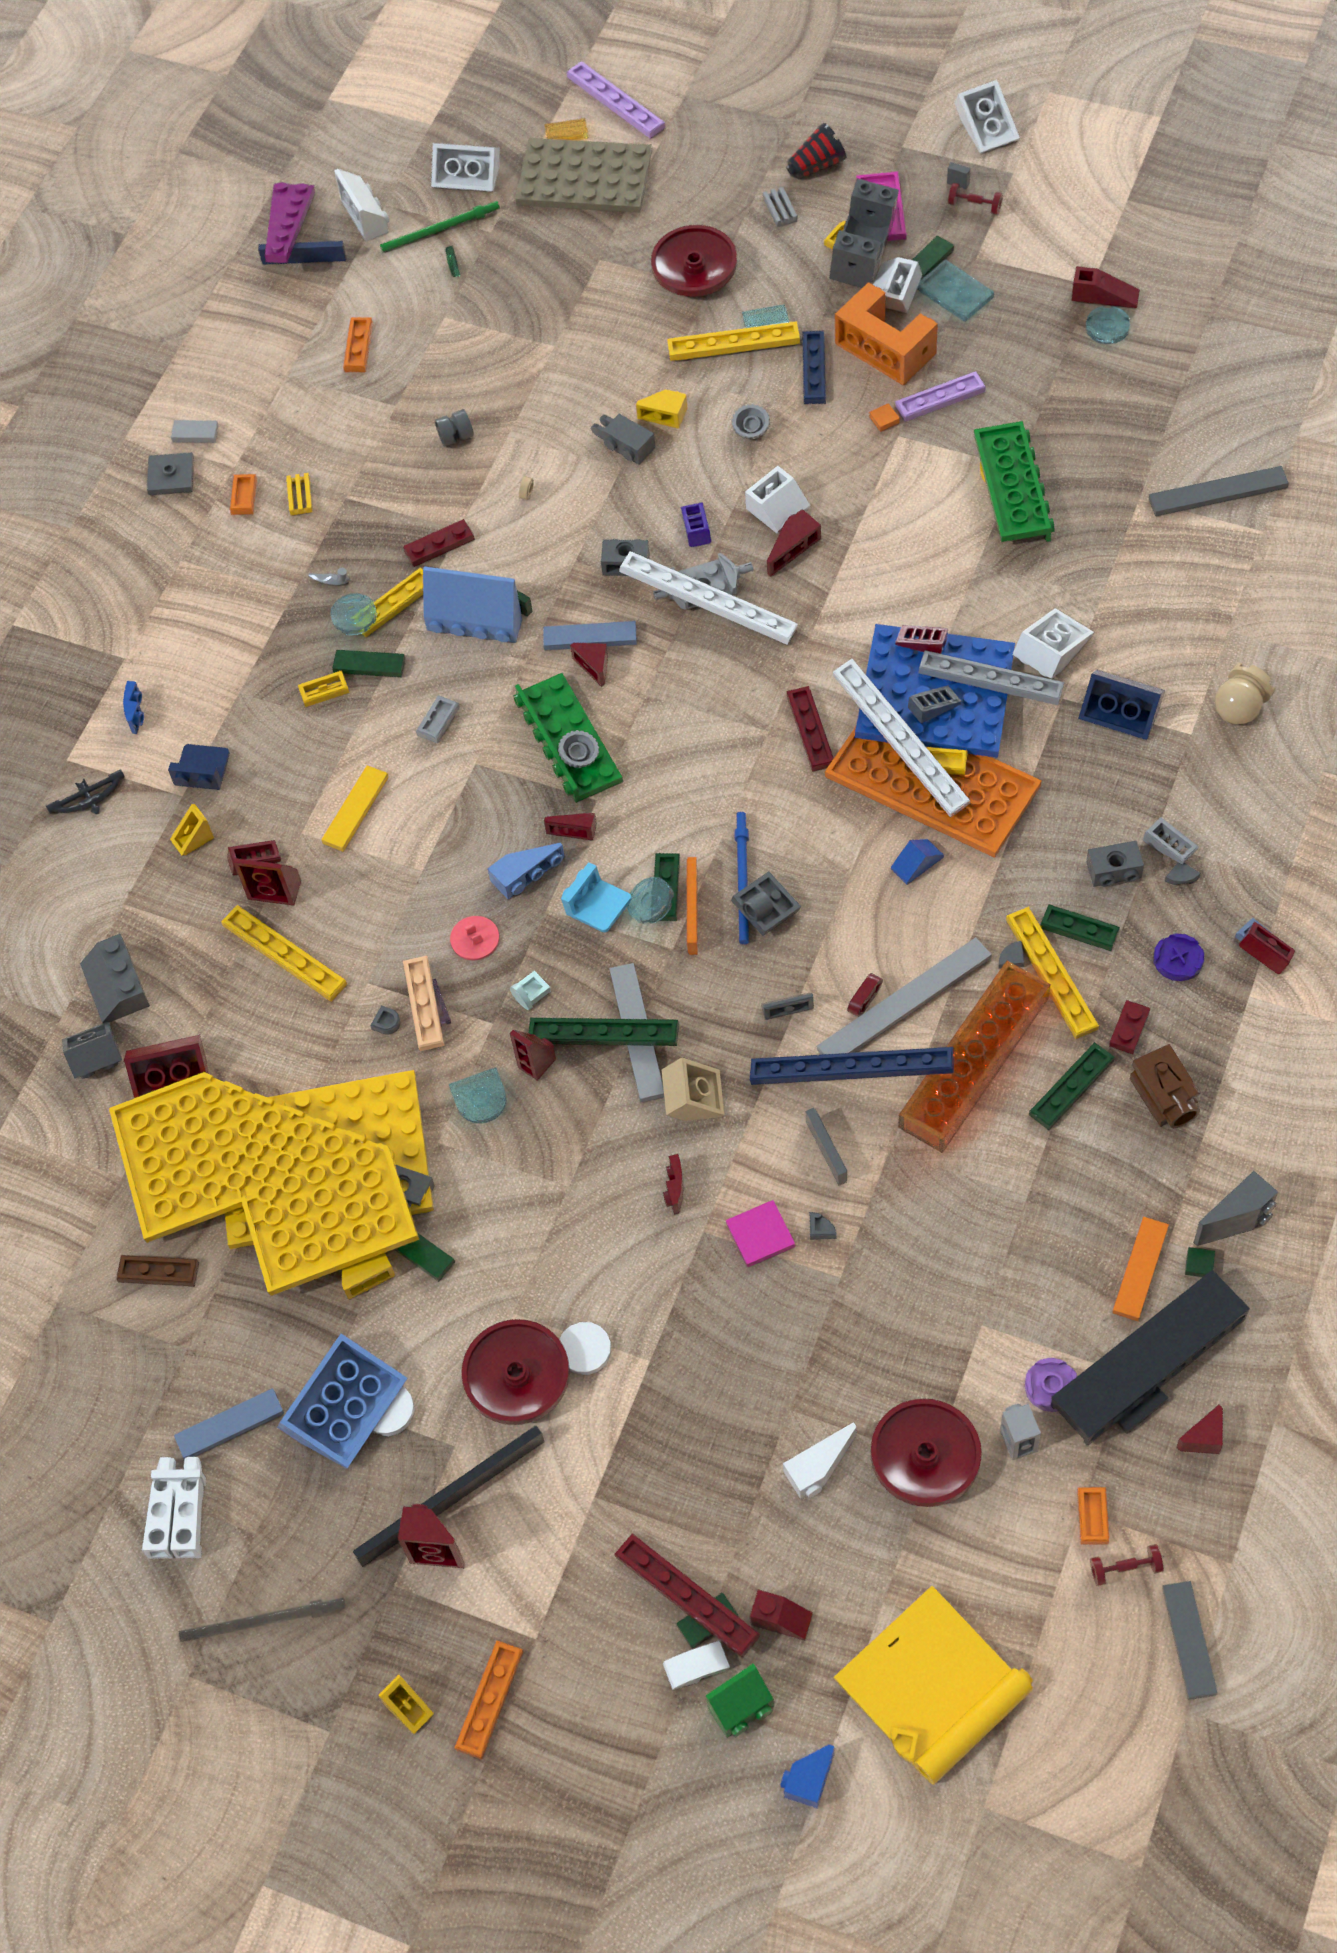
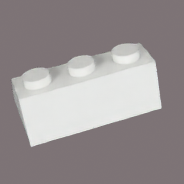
M433 143L431 187L493 191L499 170L500 148Z
M340 169L334 170L341 202L364 240L367 242L389 233L387 223H389L388 215L385 210L381 211L378 198H373L370 185L368 183L365 184L360 176Z

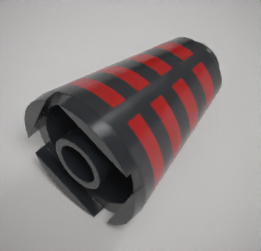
M822 123L787 160L788 166H786V169L791 177L800 179L846 160L845 149L841 141L834 138L833 135L836 133L828 124Z

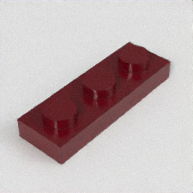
M462 519L404 545L403 549L413 567H416L475 539L468 524Z

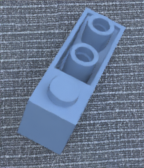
M556 843L506 854L487 868L490 881L507 899H510L512 896L520 894L531 882L539 880L551 867H556L565 858L563 845Z

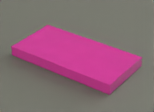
M898 172L856 175V181L858 178L899 190L894 223L887 241L905 240L906 228Z

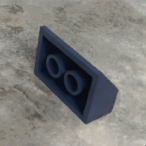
M1095 670L1091 674L1078 719L1147 740L1157 718L1165 690L1101 670Z

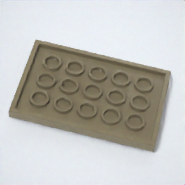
M529 138L515 198L516 205L640 213L652 155V145Z

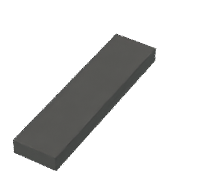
M1191 1581L1163 1585V1595L1188 1700L1216 1696L1218 1692Z

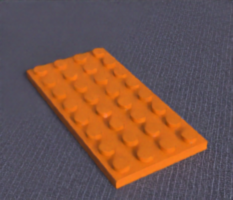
M856 726L825 770L826 778L994 858L999 853L1042 783V780L992 757L967 754L965 775L949 774V776L969 798L970 804L950 817L888 742L855 738Z

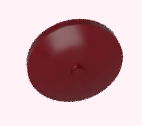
M705 225L679 227L665 234L656 243L651 255L652 272L656 281L671 293L688 297L711 294L724 287L734 276L737 268L736 247L725 233L716 228Z
M506 1320L486 1328L472 1341L462 1363V1383L471 1404L486 1418L506 1425L526 1424L544 1417L561 1401L569 1382V1360L562 1342L547 1327L530 1320Z
M914 1399L893 1407L881 1418L872 1436L870 1455L877 1479L891 1495L911 1505L935 1507L958 1499L972 1486L979 1472L982 1450L980 1438L974 1425L960 1410L939 1400Z

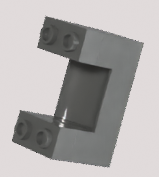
M857 178L851 195L846 224L843 231L839 230L833 246L829 279L863 288L868 282L873 284L894 223L898 189Z

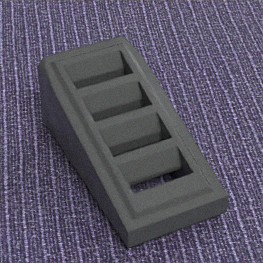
M944 686L909 697L908 708L919 722L923 723L961 705L962 701L949 686ZM947 694L951 700H947L944 695Z

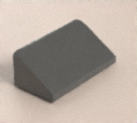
M804 993L761 1003L765 1020L813 1009V994Z

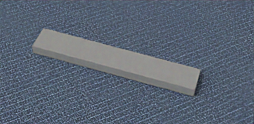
M930 651L924 652L919 667V674L1054 705L1059 704L1064 687V682Z
M634 963L609 968L621 1019H647ZM627 1045L640 1102L664 1098L663 1083L654 1046Z

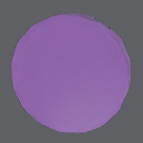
M1046 1358L1037 1361L1026 1374L1024 1388L1027 1398L1034 1406L1043 1411L1057 1412L1056 1409L1053 1410L1050 1406L1051 1397L1077 1377L1076 1371L1061 1359Z

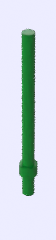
M495 201L484 206L480 204L473 207L471 211L380 244L382 253L474 218L477 220L483 218L485 214L500 209L499 203Z

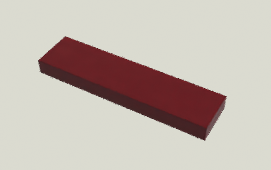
M806 686L786 691L812 772L827 769L834 757L810 687Z

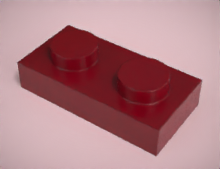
M1126 1000L1111 1037L1109 1047L1133 1055L1151 1008Z

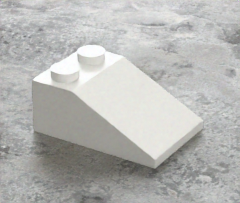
M997 80L958 94L954 104L962 124L980 154L1020 139Z
M1055 608L1021 633L1012 655L1017 657L1022 663L1038 670L1041 675L1052 679L1068 665L1092 637L1094 632Z

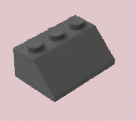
M121 934L97 942L80 965L102 1023L112 1022L149 1007V1002Z

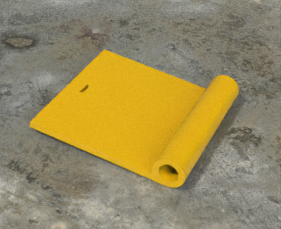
M933 1586L926 1590L834 1676L836 1682L890 1741L891 1726L920 1733L912 1765L933 1785L1033 1690L1031 1685L1033 1682L1032 1677L1022 1668L1020 1670L1016 1668L1011 1669Z

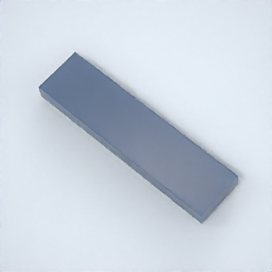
M636 621L543 627L544 650L571 649L570 645L574 642L607 644V646L637 645Z
M272 1388L175 1434L174 1437L185 1460L187 1457H195L283 1415L284 1411Z

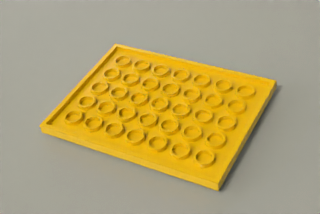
M414 1070L267 1097L283 1106L287 1105L300 1110L310 1117L322 1119L340 1129L352 1131L366 1137L370 1141L387 1145L391 1150L395 1165L429 1176ZM400 1180L403 1191H407L409 1183L405 1180ZM430 1186L426 1195L424 1193L421 1206L411 1204L409 1208L411 1215L434 1211ZM243 1207L225 1213L229 1248L235 1249L254 1245Z

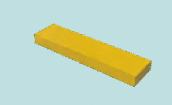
M420 567L350 619L351 624L364 637H368L423 595V569Z
M368 765L365 767L321 840L324 845L342 852L345 851L388 780V773Z

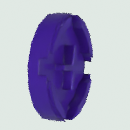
M1175 933L1158 942L1154 950L1153 962L1157 971L1162 976L1172 981H1186L1199 974L1204 964L1205 953L1195 938L1186 934Z

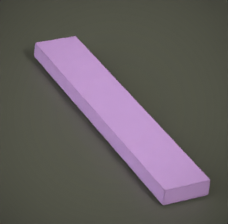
M582 61L567 71V78L651 139L665 128L664 121Z

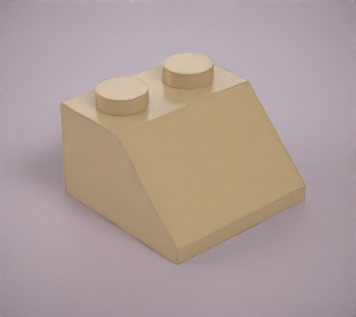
M680 1058L662 1069L667 1116L683 1121L719 1118L725 1115L719 1069L685 1058Z

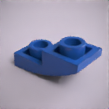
M127 680L123 698L124 713L132 734H137L139 726H142L144 722V713L139 706L142 702V692L135 681Z

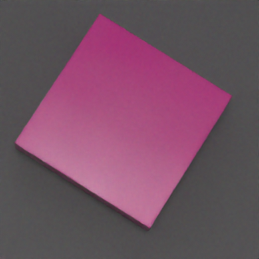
M774 1200L726 1220V1225L747 1268L795 1247V1242Z

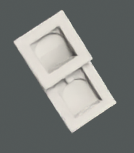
M720 1641L695 1648L663 1662L673 1690L698 1683L701 1678L726 1672L730 1668Z

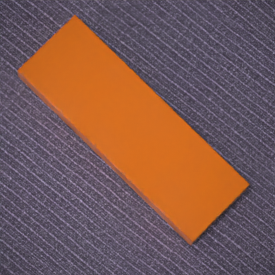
M372 317L350 318L343 365L344 372H366L373 326Z

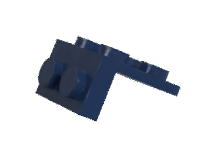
M186 744L183 747L179 763L170 762L168 768L174 786L220 790L230 755L228 748Z

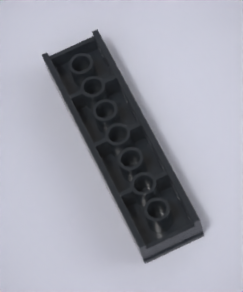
M1211 1270L1051 1397L1050 1406L1066 1419L1084 1439L1085 1445L1088 1446L1156 1391L1157 1386L1161 1388L1246 1319L1250 1308Z

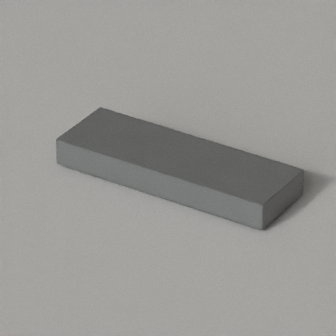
M816 1109L806 1110V1123L838 1186L847 1183V1169Z

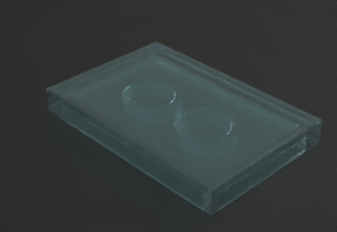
M944 260L925 276L917 287L918 291L964 322L994 298L992 290L947 260Z

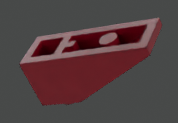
M803 509L796 514H792L783 525L767 559V575L770 577L821 539V524Z
M512 1030L509 1034L518 1068L538 1081L556 1060L554 1045L545 1038L540 1039L534 1034Z

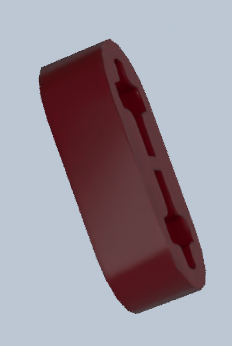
M870 973L852 997L847 1011L860 1017L879 992L883 979Z

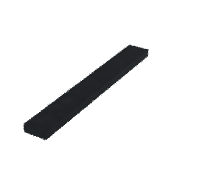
M537 1426L532 1427L424 1501L422 1505H426L428 1509H431L438 1516L543 1444L545 1441L542 1432ZM401 1518L353 1550L356 1559L362 1567L399 1543L398 1535Z

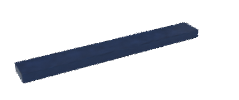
M939 1047L751 1059L749 1080L751 1085L950 1074L954 1073V1048Z

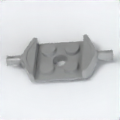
M718 553L717 560L677 572L733 596L737 593L740 575L753 572L754 570L751 562L737 566L722 553ZM660 589L653 591L655 600L669 596L682 609L686 610L697 606Z

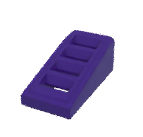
M703 502L682 506L681 512L689 546L696 547L710 544L711 535Z

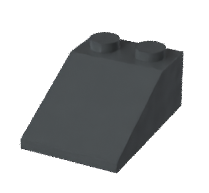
M1253 1171L1199 1221L1193 1243L1196 1246L1252 1231L1259 1224L1264 1226L1273 1216L1272 1210L1277 1205L1275 1200L1278 1191Z

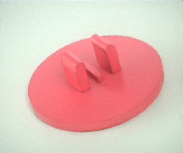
M470 916L462 919L454 926L450 935V942L454 952L461 958L481 960L491 955L497 948L499 932L496 925L490 919L482 916Z

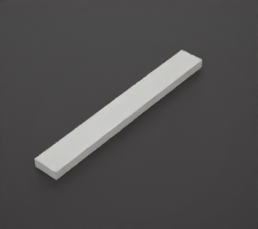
M631 551L620 566L619 572L784 644L788 645L797 629L798 624Z
M850 659L833 671V676L950 817L970 804L969 798L853 659Z

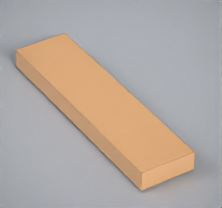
M422 956L405 960L403 965L418 1048L420 1051L445 1046L428 957Z

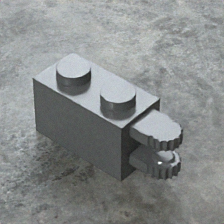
M620 413L614 419L603 414L599 419L603 426L597 423L591 426L592 433L604 440V445L609 450L616 451L623 455L626 460L633 461L638 465L656 448L653 432Z

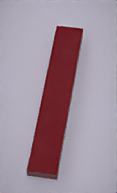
M633 1533L614 1554L619 1561L741 1658L746 1655L761 1637L760 1633Z

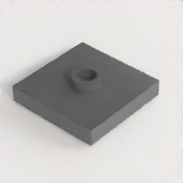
M193 453L150 455L148 457V495L193 492Z

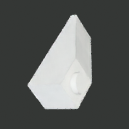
M854 1422L783 1463L784 1474L800 1499L806 1496L811 1498L821 1492L822 1487L826 1484L856 1437V1425Z

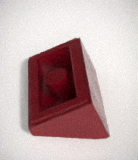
M1255 921L1239 943L1240 948L1276 974H1281L1289 965L1295 953L1293 948Z

